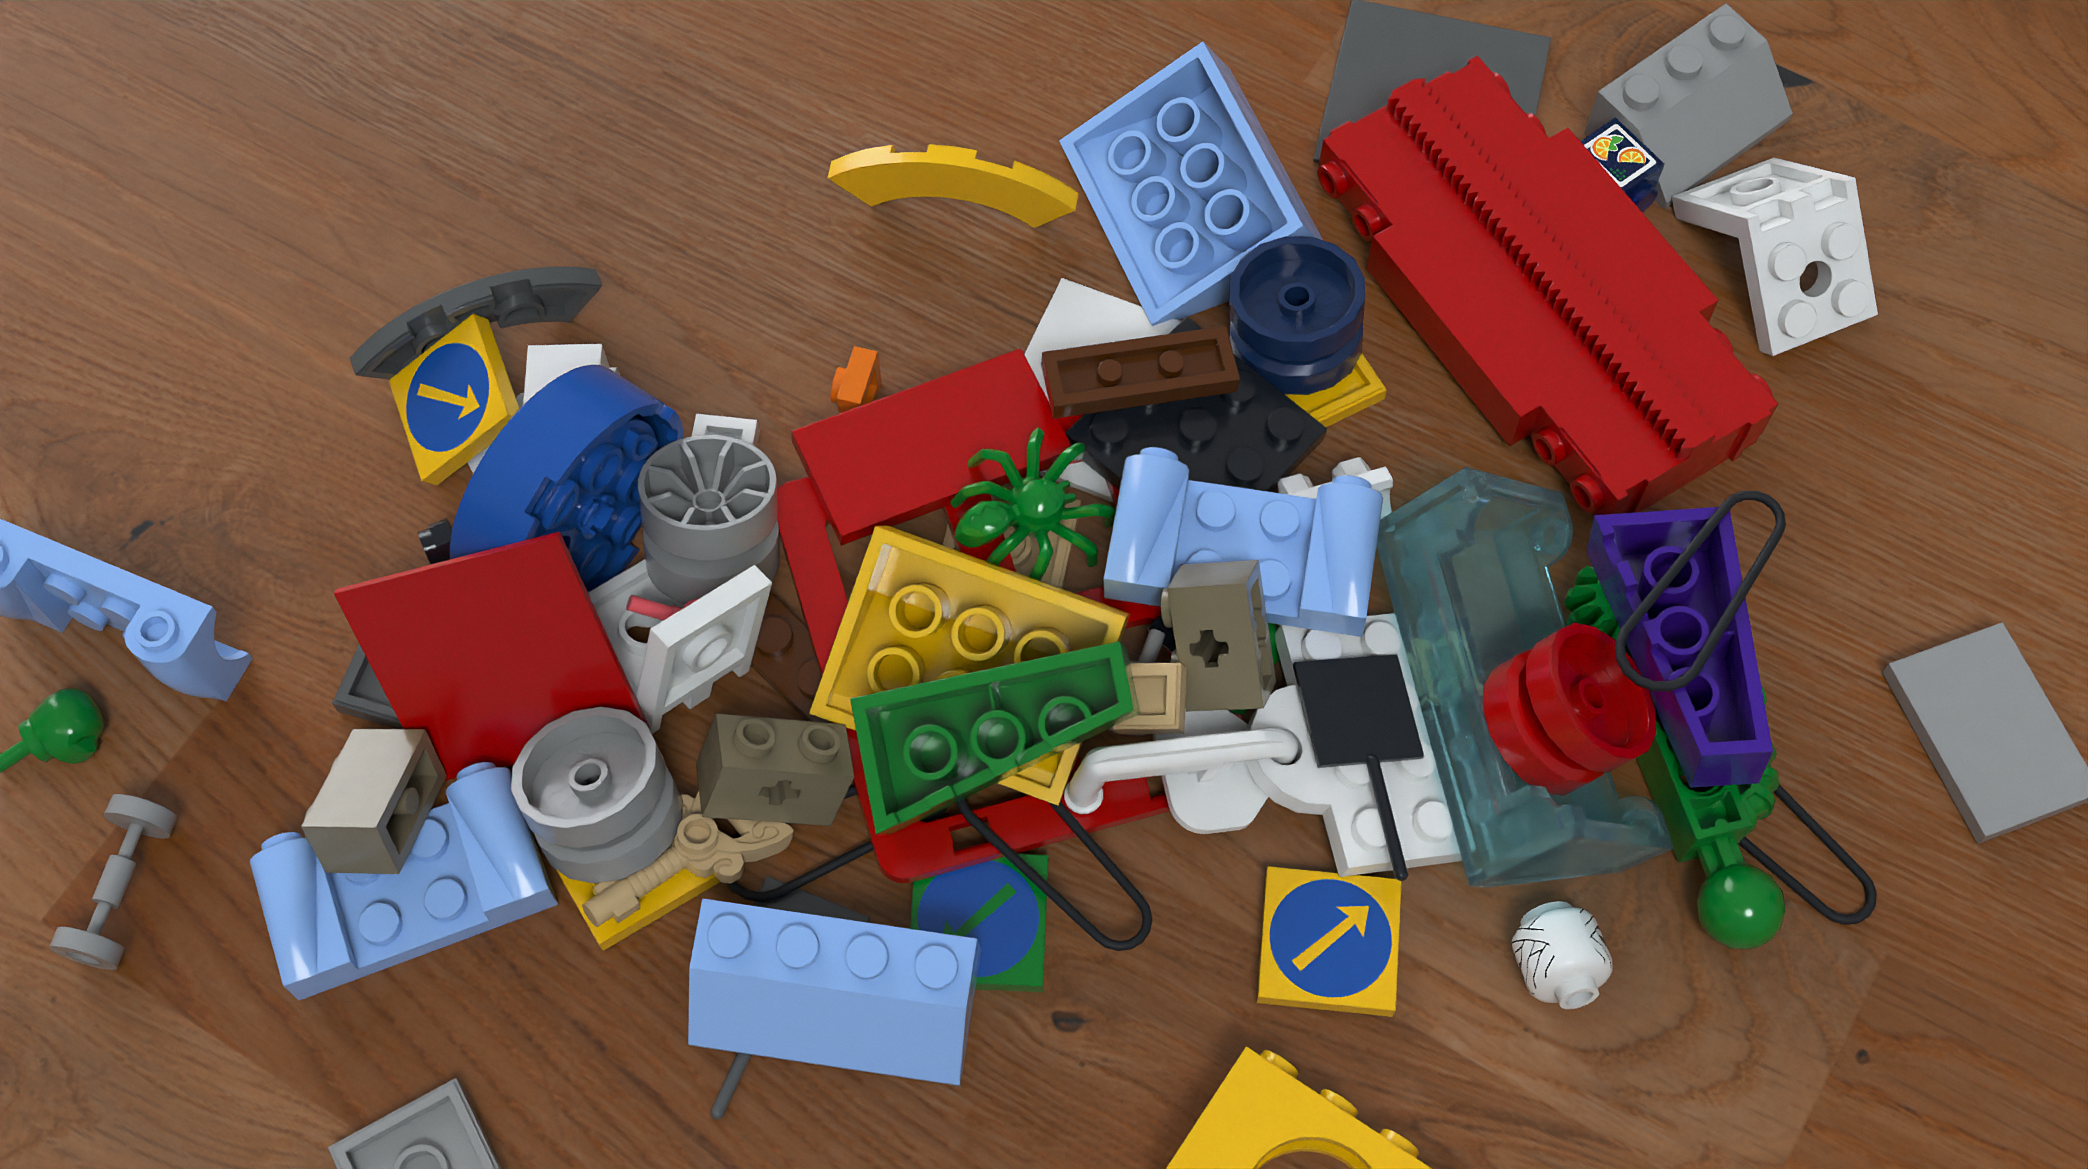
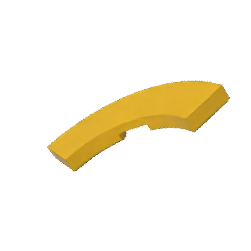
M934 144L928 145L927 152L895 153L894 146L887 145L850 153L831 161L827 177L871 207L883 202L910 197L952 198L997 209L1027 223L1033 228L1076 211L1079 195L1078 192L1063 182L1023 163L1014 161L1011 169L999 164L976 159L977 150Z

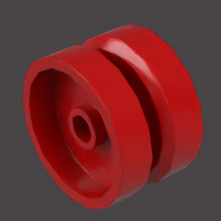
M1573 623L1536 643L1533 649L1520 653L1492 669L1483 686L1484 716L1489 734L1502 758L1524 782L1544 794L1567 795L1599 778L1604 772H1610L1648 752L1656 735V710L1650 691L1636 685L1623 674L1615 657V640L1594 626ZM1626 653V658L1631 667L1642 676L1634 660Z

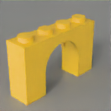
M1247 1046L1166 1168L1260 1169L1267 1162L1281 1155L1303 1151L1331 1156L1343 1162L1351 1169H1432L1416 1158L1419 1154L1418 1149L1401 1135L1389 1129H1382L1380 1134L1356 1119L1358 1115L1357 1109L1345 1098L1327 1089H1323L1318 1094L1296 1079L1299 1073L1287 1060L1268 1050H1263L1261 1055H1259Z

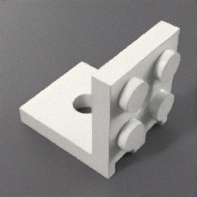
M1771 158L1671 196L1676 219L1739 238L1757 340L1761 352L1774 356L1878 315L1855 177L1778 158ZM1815 261L1818 267L1817 280L1809 290L1802 292L1800 276L1806 266Z
M645 559L588 592L649 725L651 734L660 729L663 714L682 702L689 709L710 697L713 682L730 671H733L738 677L749 672L772 582L756 565L748 568L683 608L685 604L672 600L654 586L648 576ZM630 595H635L683 609L662 621L628 611L626 606ZM634 626L651 628L647 643L633 640L626 631Z

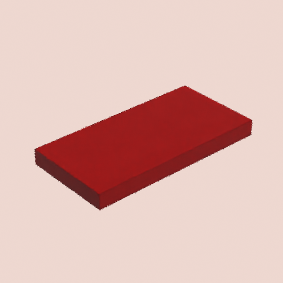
M1021 348L791 431L795 450L841 546L872 535L875 526L893 527L949 506L955 495L967 485L981 481H990L1000 486L1010 483L1002 465L997 461L986 460L977 467L968 468V460L981 449L989 448L1008 453L1023 478L1027 476V446L1029 436L1034 429L1039 427L1045 433L1040 447L1039 471L1050 468L1060 454L1071 446L1058 418L1053 419L1050 403Z

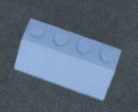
M702 898L689 967L688 1045L960 1086L982 949L976 938Z

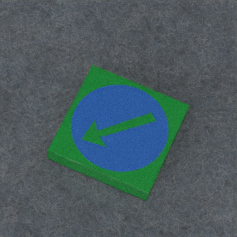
M1018 854L1048 882L1049 855ZM1006 857L913 882L910 929L976 938L982 950L975 990L1043 992L1047 895Z

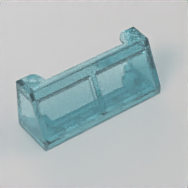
M1465 467L1380 519L1377 549L1469 886L1487 888L1620 873L1672 850L1673 845L1660 808L1652 800L1642 796H1628L1619 800L1611 771L1604 772L1599 778L1565 796L1552 795L1548 793L1546 787L1529 785L1524 782L1504 761L1493 742L1483 712V686L1492 669L1520 653L1533 649L1536 643L1566 627L1549 566L1558 562L1567 553L1572 542L1573 525L1563 493Z

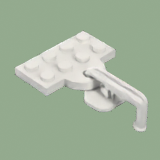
M1400 613L1367 616L1362 637L1281 625L1275 633V643L1287 687L1275 690L1269 696L1265 707L1255 710L1248 724L1228 710L1186 712L1185 708L1184 734H1153V741L1094 748L1086 754L1064 791V800L1067 807L1078 814H1089L1101 805L1103 800L1102 786L1105 782L1161 775L1168 805L1174 819L1185 829L1198 834H1211L1246 828L1254 820L1267 798L1270 797L1275 803L1297 813L1323 815L1339 877L1393 870L1367 765L1317 767L1293 663L1398 654L1424 753L1423 759L1380 763L1406 867L1413 868L1458 862L1471 852L1427 704H1423L1408 653V639Z

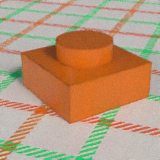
M854 346L847 368H837L832 382L830 399L832 403L838 405L839 414L876 401L882 383L878 351Z

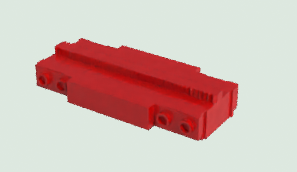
M1478 55L1468 60L1467 66L1452 74L1448 71L1426 84L1425 78H1414L1394 89L1388 98L1387 105L1354 123L1349 120L1331 130L1330 136L1323 139L1319 167L1317 169L1318 179L1325 193L1332 199L1338 198L1351 214L1353 224L1359 235L1366 241H1372L1366 269L1509 447L1530 435L1538 456L1544 463L1549 466H1555L1569 483L1572 496L1582 510L1594 515L1642 512L1727 459H1730L1732 462L1738 459L1743 450L1756 443L1758 437L1763 433L1779 403L1773 398L1772 391L1767 382L1757 374H1750L1734 355L1733 347L1727 336L1721 330L1713 328L1709 324V320L1719 300L1574 133L1567 127L1548 137L1540 120L1534 114L1525 113L1511 97L1509 87L1503 77L1496 72H1492Z

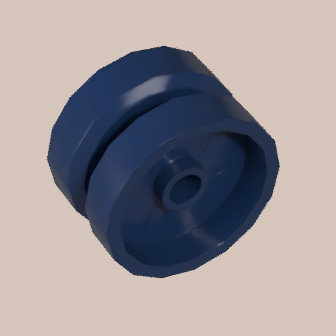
M1285 236L1262 243L1240 259L1230 277V343L1233 354L1283 394L1309 395L1335 386L1353 371L1362 354L1365 278L1355 259L1336 244L1314 237Z

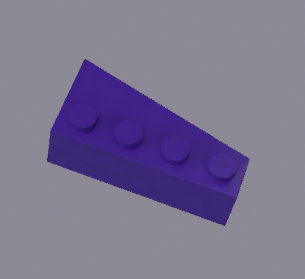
M1719 507L1594 515L1586 553L1620 629ZM1730 510L1629 634L1626 643L1643 677L1653 681H1671L1682 677L1693 665L1743 582ZM1745 597L1700 674L1687 686L1671 692L1649 690L1654 707L1690 788L1759 783L1773 753Z

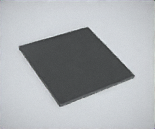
M1352 0L1313 162L1319 163L1323 139L1330 136L1331 130L1349 120L1354 123L1387 105L1392 91L1414 78H1425L1426 84L1448 71L1452 74L1467 66L1468 60L1477 55L1492 72H1496L1503 77L1509 87L1511 97L1525 113H1532L1536 116L1551 37L1363 0Z

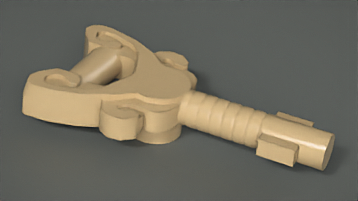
M699 791L695 799L687 794H681L683 799L682 821L678 825L677 833L670 847L650 866L624 879L600 882L594 886L593 893L595 896L582 904L583 910L591 923L596 927L612 917L619 923L640 909L638 899L685 868L695 876L707 878L714 873L720 882L731 884L741 878L745 862L758 861L787 849L793 838L794 830L788 824L781 822L727 819L741 835V837L734 839L719 831L712 818L702 817Z

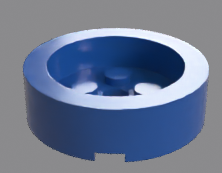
M586 365L560 375L539 390L514 414L482 457L466 487L457 510L451 533L450 559L560 531L587 592L621 574L640 550L631 544V541L642 526L638 493L640 471L646 461L656 451L665 445L684 438L683 426L679 415L675 410L608 367Z

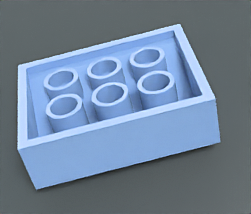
M1204 42L1195 46L1059 140L1152 326L1171 319L1181 320L1228 302L1232 273L1240 259L1258 245L1285 236L1314 237L1323 240L1230 68Z

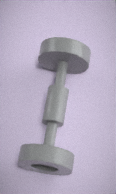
M124 794L112 795L104 813V817L108 821L128 831L118 855L109 856L92 898V901L97 903L87 931L70 927H57L49 946L52 952L64 958L106 970H116L118 968L125 948L108 938L100 936L110 909H118L136 866V863L131 858L141 835L162 839L169 838L177 820L175 813L159 804Z

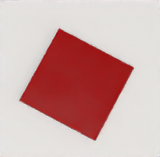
M560 531L337 588L334 592L337 602L403 729L426 730L447 775L445 781L455 779L462 769L476 763L491 762L496 767L514 765L523 747L548 723L573 711L596 707L625 710L645 722L649 728Z

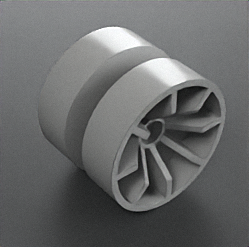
M697 435L679 439L665 445L646 461L638 478L645 561L648 576L660 592L672 600L686 604L693 599H700L753 565H756L770 581L773 580L780 564L777 479L773 464L760 449L746 441L730 436Z

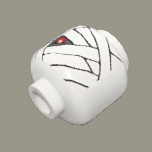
M1562 901L1549 902L1526 913L1520 921L1521 926L1513 936L1512 948L1530 995L1541 1002L1559 1003L1563 1009L1579 1008L1594 1001L1599 996L1598 988L1607 981L1613 971L1612 957L1594 916L1582 908L1572 907L1569 903Z

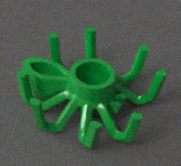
M1038 427L1029 436L1026 479L1021 477L1008 453L989 448L981 449L968 460V468L977 467L986 460L997 461L1002 465L1014 488L1011 490L990 481H981L963 487L950 503L956 509L970 496L978 494H990L1008 501L1009 505L997 501H980L971 507L960 519L955 530V539L966 547H979L994 541L1009 527L1013 526L1015 531L986 560L991 564L999 566L1003 559L1027 536L1036 537L1040 553L1029 577L1041 581L1053 555V548L1048 537L1050 530L1085 552L1087 566L1094 567L1098 563V548L1096 544L1085 536L1064 526L1060 521L1062 519L1100 516L1102 517L1103 525L1110 528L1114 524L1116 512L1111 506L1103 504L1065 508V504L1076 501L1075 493L1065 494L1064 491L1070 487L1068 480L1059 484L1055 482L1072 460L1083 459L1085 445L1084 443H1075L1065 449L1044 477L1040 478V447L1045 433Z

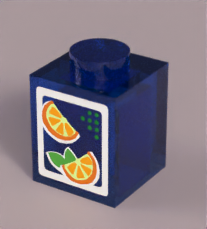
M1616 117L1581 140V143L1643 213L1658 195V191L1655 188L1665 164Z

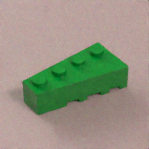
M1120 641L850 698L876 835L893 834L1140 714L1127 647Z

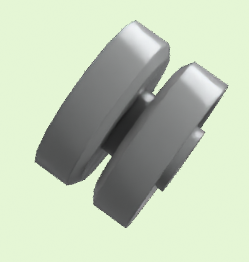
M596 707L573 711L545 725L525 744L513 765L511 791L528 826L534 832L550 865L569 879L594 884L624 879L650 866L670 847L677 833L678 825L682 821L683 799L647 724L625 710Z

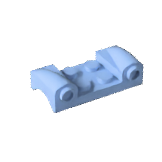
M1157 447L1142 449L1140 455H1132L1125 460L1103 578L1104 598L1161 606L1162 591L1168 587L1182 564L1259 560L1268 623L1362 637L1367 618L1383 496L1378 491L1371 489V483L1366 479L1350 475L1338 476L1333 479L1332 483L1321 485L1318 488L1317 499L1189 480V468L1178 461V456L1172 451Z
M0 519V616L11 619L32 620L61 633L64 632L72 618L97 631H103L106 625L124 631L122 636L125 639L126 646L148 672L163 684L183 694L227 702L253 658L247 652L237 650L214 640L217 612L212 606Z
M491 762L476 763L462 769L456 776L457 781L446 789L449 803L430 810L399 874L325 873L310 843H308L306 838H302L300 833H282L264 841L261 845L262 851L250 859V865L283 987L300 1001L559 905L533 831L528 826L512 794V772L510 769L496 767Z

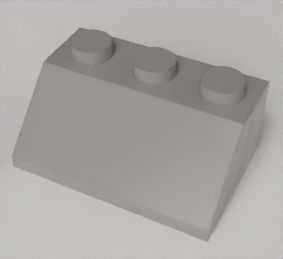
M1726 3L1599 90L1584 133L1593 140L1613 125L1618 124L1656 161V164L1633 180L1665 210L1673 204L1671 196L1695 188L1790 121L1793 112L1768 41ZM1617 129L1606 135H1620L1624 137L1620 143L1615 144L1618 151L1609 150L1608 156L1622 170H1626L1625 173L1628 176H1631L1650 162L1647 157L1644 164L1618 162V154L1623 148L1635 146Z

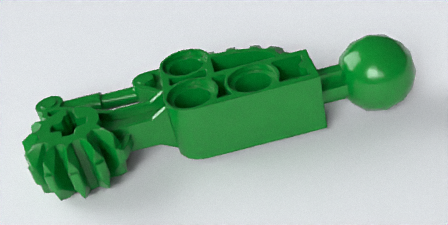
M1586 565L1585 568L1578 572L1574 580L1575 586L1569 589L1564 599V608L1571 612L1566 625L1578 623L1594 626L1616 641L1620 631L1619 625L1593 567ZM1626 643V644H1625V651H1626V653L1633 659V657H1632V655H1631V652H1630V650H1629V648H1628V646H1627V643ZM1762 687L1764 704L1766 706V694L1764 688ZM1656 720V735L1649 751L1636 758L1678 863L1699 858L1707 878L1700 887L1697 900L1699 922L1711 939L1729 949L1757 948L1771 941L1781 929L1785 914L1784 895L1770 874L1751 864H1745L1738 844L1755 829L1756 820L1765 819L1772 813L1776 801L1772 793L1779 786V774L1776 769L1771 767V762L1777 755L1775 746L1772 743L1773 753L1759 783L1701 787L1703 792H1695L1688 789L1681 782L1679 776L1684 775V772L1665 729Z

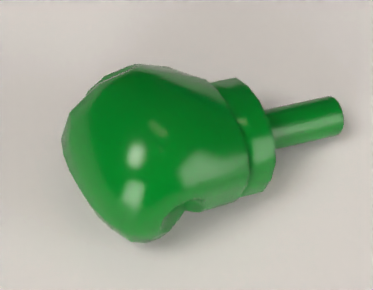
M74 687L61 689L49 695L29 714V718L19 723L18 729L23 740L0 754V772L2 773L31 753L43 762H48L55 757L62 762L76 764L91 758L99 747L97 739L104 730L103 716L94 698L88 692Z

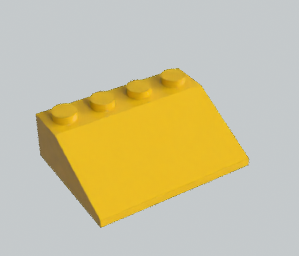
M875 526L809 714L836 724H845L847 728L856 731L850 698L1118 642L1122 639L1130 613L896 528ZM1083 741L998 782V784L1059 805Z

